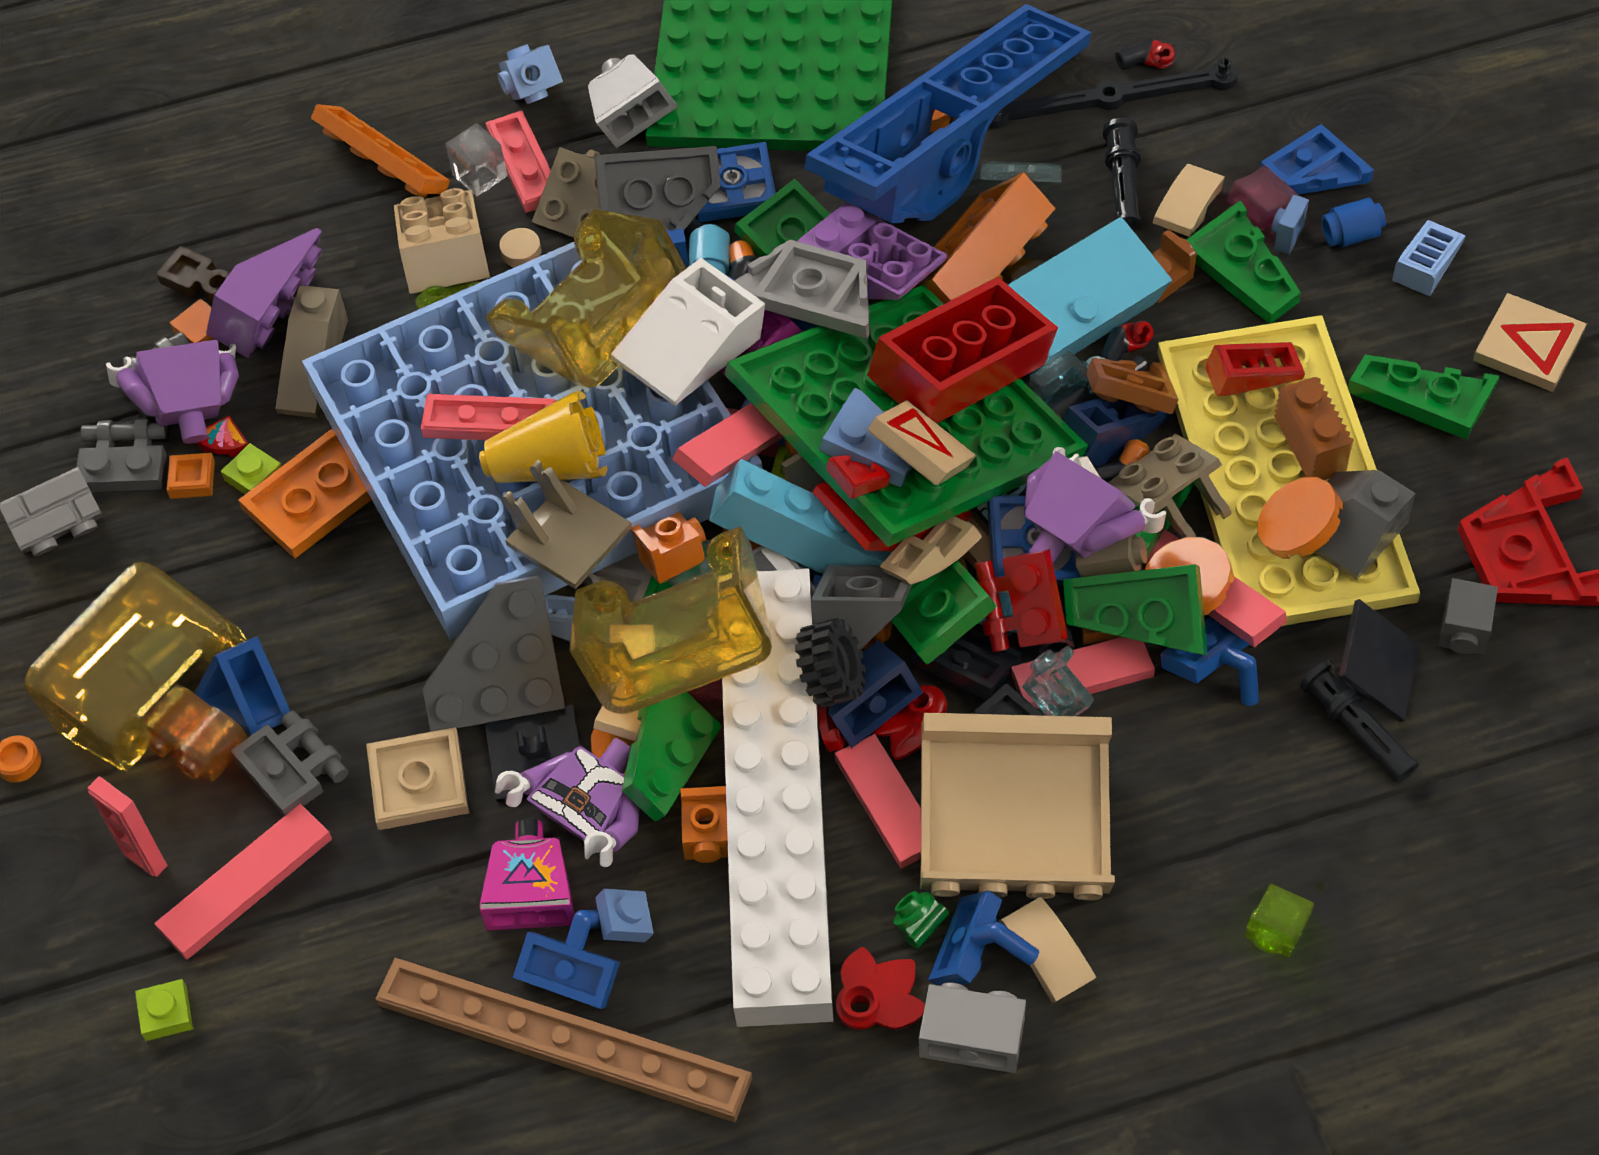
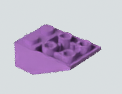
M845 202L797 240V242L866 260L868 299L899 300L947 260V254L848 202Z
M315 228L237 264L214 295L206 334L228 347L230 344H235L236 352L248 359L257 346L264 349L274 334L275 328L272 325L278 316L282 319L287 317L295 300L293 295L300 285L308 286L317 269L314 268V265L322 253V249L318 247L322 231Z

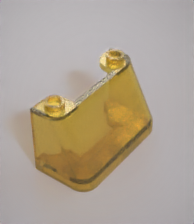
M594 209L579 224L574 235V245L582 262L532 312H530L523 301L513 298L504 299L485 316L487 322L501 340L571 383L588 388L598 386L619 366L610 359L611 353L670 281L687 269L661 220Z
M741 526L721 533L711 540L708 544L707 560L712 572L634 602H632L627 591L613 581H599L576 590L569 650L605 709L617 714L632 713L757 666L768 658L772 648L771 631L752 547Z
M141 561L128 567L31 665L25 677V688L60 736L127 772L145 753L150 742V730L142 718L143 715L201 655L211 663L215 654L247 640L236 625L161 569Z

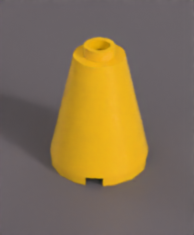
M582 391L573 392L486 440L484 450L479 452L480 464L485 476H492L496 483L535 482L538 480L532 475L530 467L537 460H540L544 471L551 467L559 480L597 479L604 477L607 473V465L599 467L598 456L606 454L605 445L592 406L583 408L580 400L587 398L585 393Z

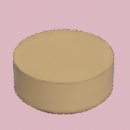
M516 228L505 233L500 240V251L503 261L515 268L540 257L541 246L538 235L527 228Z

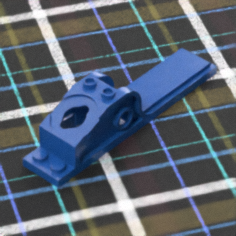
M1025 4L806 154L805 169L821 176L825 180V192L890 223H903L907 218H916L918 221H931L953 205L969 186L979 163L985 134L997 113L1088 47L1091 32ZM935 109L956 118L944 129L940 128L929 136Z

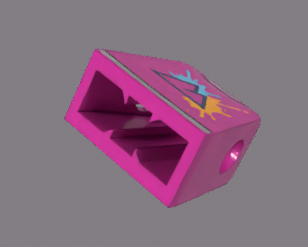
M537 819L519 820L515 824V840L497 841L492 845L480 901V912L486 930L571 926L575 913L560 840L556 838H543V823Z

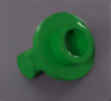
M913 891L902 898L896 905L895 911L897 914L893 923L905 935L906 941L912 947L919 949L949 916V912L942 904L935 900L930 892L918 894L916 891Z

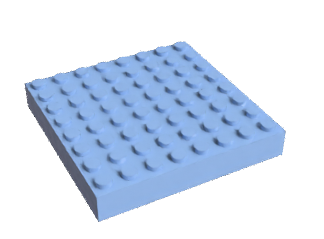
M607 227L302 360L316 400L449 640L458 637L496 582L540 574L544 596L568 584L506 546L505 540L517 528L510 512L503 505L501 498L507 491H511L514 500L517 501L521 497L532 514H534L546 501L539 482L496 483L492 476L486 477L479 459V452L484 450L486 440L423 438L421 423L427 394L546 398L558 401L573 392H584L587 398L580 400L583 408L592 406L597 417L606 451L605 455L598 456L599 467L607 465V473L604 477L597 479L563 481L632 523V527L639 524L642 529H645L677 512H680L686 520L695 517L699 523L709 519L716 488L728 475V473L705 487L672 459L680 446L731 416L708 380L674 406L610 359L611 353L655 299ZM757 455L747 460V462L763 469L762 462ZM631 529L590 574L637 553Z

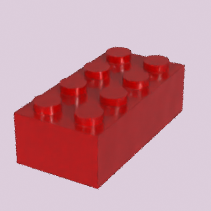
M996 277L879 337L867 376L898 404L909 401L937 424L1045 365L1058 327L1004 281Z

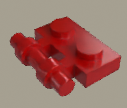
M1050 549L1003 558L1002 563L1005 572L1003 576L995 577L992 560L974 563L978 584L997 605L993 611L985 616L986 620L982 621L984 635H989L992 652L1010 649L1007 631L1017 630L1020 647L1058 642L1068 638ZM1008 590L1013 615L1003 616L999 591Z

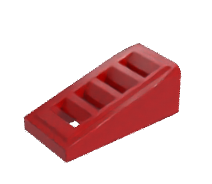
M1292 342L1214 345L1205 366L1217 396L1235 395L1302 380L1305 376V371ZM1279 358L1282 367H1277L1274 359Z

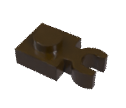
M182 246L174 252L156 273L161 285L190 298H193L200 290L204 292L207 300L212 303L214 295L218 291L215 287L222 285L230 274L225 270L216 269L213 260Z

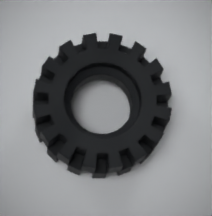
M834 618L802 627L800 633H797L796 636L799 644H795V652L800 657L796 659L797 667L802 669L803 674L799 675L801 682L807 683L805 691L808 696L813 695V702L816 705L820 704V707L858 699L864 693L862 687L866 685V680L862 676V674L866 673L865 665L861 664L860 660L864 657L862 650L858 651L857 649L859 641L856 636H851L852 628L850 625H845V620L842 618Z

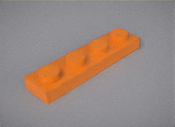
M316 104L311 119L324 127V134L335 140L345 141L351 146L350 151L353 154L374 161L378 164V171L405 182V189L417 196L426 197L427 194H441L447 190L451 180L343 107Z

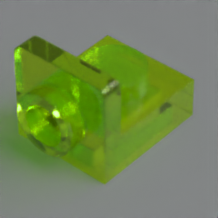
M1270 883L1257 910H1253L1249 918L1245 937L1252 940L1259 949L1271 954L1280 953L1290 957L1313 911L1314 903Z

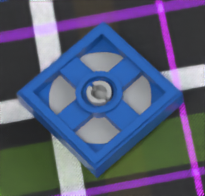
M766 142L717 149L720 188L698 213L699 222L746 216L776 193Z
M996 496L987 501L990 555L995 577L1005 575L1002 563L1003 558L1028 553L1042 532L1025 517L1026 496ZM1064 547L1053 563L1057 585H1063L1064 579L1082 577L1076 567V553Z

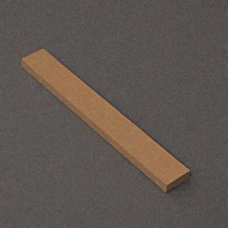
M394 958L375 999L380 1007L734 1123L737 1120L752 1081L751 1072L398 958Z

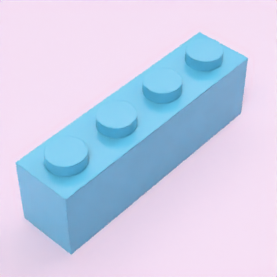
M740 459L716 488L709 521L821 574H824L828 565H881L892 553L865 550L813 493L745 460Z

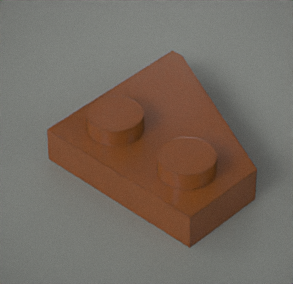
M1092 358L1086 374L1092 391L1098 397L1110 402H1117L1118 399L1131 402L1137 408L1148 413H1157V411L1173 413L1179 399L1168 373L1161 363L1152 362L1148 371H1136L1137 364L1134 361H1112L1109 359Z

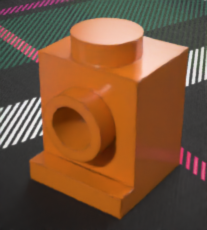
M677 512L645 529H642L639 524L631 528L639 560L659 584L706 561L702 542L706 541V536L701 524L695 517L686 520L680 512Z
M726 786L680 789L682 845L685 860L694 859L698 862L710 863L720 858H727Z

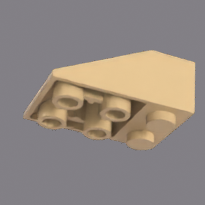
M454 188L442 192L437 197L424 199L421 196H414L401 201V204L394 205L399 250L410 294L490 278L472 190L463 191V189Z

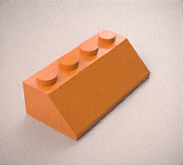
M1024 172L981 192L934 246V248L947 254V260L912 289L925 285L945 304L996 277L1003 280V277L1000 275L1006 267H1010L1019 261L1026 252L1023 246L1028 240L1031 241L1037 238L1047 228L1048 224L1045 220L1055 210V207Z

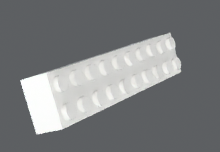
M809 569L719 574L733 1009L737 1027L833 1022L817 705L813 702V695L808 696L805 691L807 683L801 682L799 675L803 674L802 669L797 667L796 659L800 657L795 652V644H799L796 640L797 633H800L802 627L812 625Z

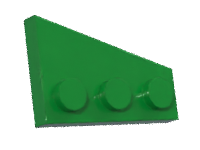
M1365 354L1349 380L1348 390L1350 394L1467 440L1493 394L1499 376L1484 373L1483 379L1461 376L1460 369L1445 367L1443 373L1421 370L1416 362Z

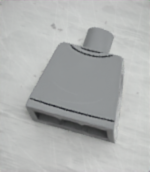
M634 54L628 55L622 60L610 58L602 65V74L591 80L588 85L595 121L616 149L678 107L658 78Z

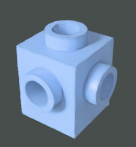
M528 44L506 52L509 59L499 63L502 71L498 73L500 85L506 95L511 94L513 100L525 98L527 104L548 96L547 88L563 82L549 45L541 46L531 51ZM526 69L529 71V79L525 76Z

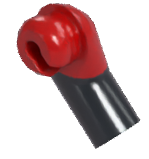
M1147 39L1117 51L1115 58L1119 68L1122 70L1139 63L1162 69L1169 67L1173 63L1175 49L1168 43Z
M1138 321L1115 327L1109 334L1100 357L1112 361H1120L1124 353L1147 346L1154 335L1152 326L1146 321Z

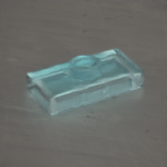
M984 161L981 164L980 180L1006 181L1024 172L1032 182L1061 183L1062 166L1052 163Z

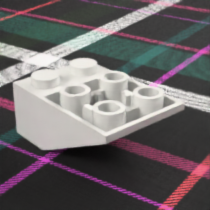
M700 258L670 281L611 353L610 359L675 406L725 367L728 361L735 359L760 339L765 303Z

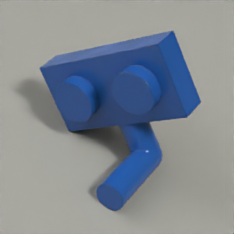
M1210 617L1205 621L1208 656L1167 648L1161 653L1163 669L1196 684L1223 664L1236 668L1239 672L1241 703L1251 706L1259 702L1256 660L1253 656L1241 651L1249 644Z
M989 890L961 897L928 980L937 986H941L944 983L960 985L971 983L981 968L980 958L987 944H998L1027 965H1031L1036 961L1039 949L1003 924L997 922L996 916L1002 899Z
M579 910L576 912L565 943L536 932H527L513 978L600 1009L606 1008L620 962L584 950L589 930L601 928L598 910Z

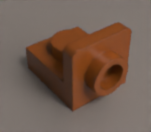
M1169 229L1161 235L1160 248L1152 254L1172 279L1156 303H1160L1194 278L1196 251L1186 239L1179 238Z

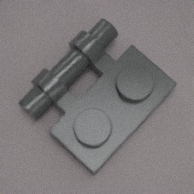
M136 419L134 424H114L113 420L98 421L97 425H82V441H97L96 448H79L77 467L83 475L91 492L162 490L167 454L163 445L152 446V440L167 439L169 433L168 425L159 426L157 423H152L150 419ZM135 440L134 446L115 447V441Z
M293 710L283 716L281 723L287 729L281 734L277 735L267 724L230 750L234 760L283 816L287 815L300 803L305 806L323 792L320 783L316 779L320 774H327L335 783L341 782L348 775L347 768L341 763L342 756L332 745H325L317 736L318 729L309 719H302ZM297 747H304L311 756L301 762L292 751Z

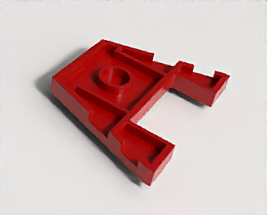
M1568 458L1554 463L1552 469L1543 475L1538 476L1536 474L1526 480L1523 487L1507 497L1503 494L1460 521L1457 531L1482 584L1498 587L1496 602L1599 606V569L1576 573L1544 508L1580 499L1583 487Z

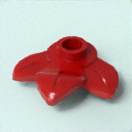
M932 685L920 686L923 691L920 696L870 734L884 737L890 736L891 752L895 760L903 759L921 749L924 713H946L947 699L939 688Z
M861 947L844 961L840 971L844 988L839 992L836 999V1012L843 1024L857 1030L868 1029L875 1024L896 1030L912 1025L922 1018L925 1003L910 995L915 982L914 960L897 959L876 965L870 952ZM863 1002L869 1008L866 1012L857 1013L851 1007L855 1003Z

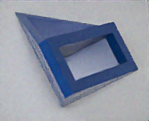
M258 637L215 654L188 703V706L250 735H253L267 724L271 728L282 724L283 716L290 711Z

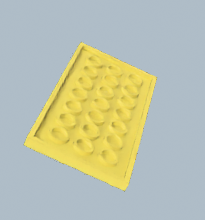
M1322 315L1158 342L1157 354L1160 363L1168 373L1179 399L1175 412L1183 438L1216 456L1222 466L1208 476L1220 496L1228 504L1231 515L1226 519H1223L1220 514L1217 516L1201 494L1215 541L1227 553L1236 578L1286 611L1287 622L1283 626L1352 614L1354 601L1358 599L1362 600L1373 610L1418 603L1420 591L1400 534L1391 541L1358 580H1355L1315 553L1300 557L1299 554L1288 555L1291 559H1281L1272 554L1263 545L1257 534L1258 518L1263 506L1271 496L1287 483L1306 477L1274 417L1276 414L1275 410L1277 409L1276 405L1278 404L1277 400L1279 399L1278 395L1280 394L1279 389L1302 380L1235 395L1217 396L1206 371V362L1214 345L1292 342L1305 371V376L1302 380L1312 377L1321 379L1320 384L1325 385L1324 391L1328 392L1327 397L1332 398L1331 404L1336 405L1335 411L1339 412L1338 417L1343 418L1342 424L1347 425L1346 431H1349V437L1354 439L1347 471L1377 470ZM1279 358L1274 359L1277 367H1282Z

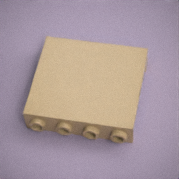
M924 713L921 731L920 889H931L932 895L941 897L957 896L960 894V890H978L979 893L989 890L999 898L1007 896V891L1026 892V896L1033 899L1039 897L1043 899L1055 897V892L1074 893V898L1079 900L1101 899L1103 894H1109L1115 883V875H1111L1109 741L1112 737V717Z

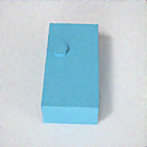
M1119 217L1008 285L1058 327L1045 365L1029 373L1033 379H1036L1111 332L1115 327L1122 325L1154 305L1171 283L1172 279L1122 217Z

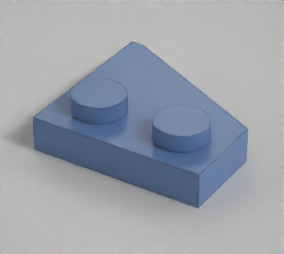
M854 388L823 437L819 451L832 457L851 456V461L861 462L871 466L872 462L876 463L891 475L890 483L901 487L912 466L869 433L868 427L874 418L884 412L861 390Z

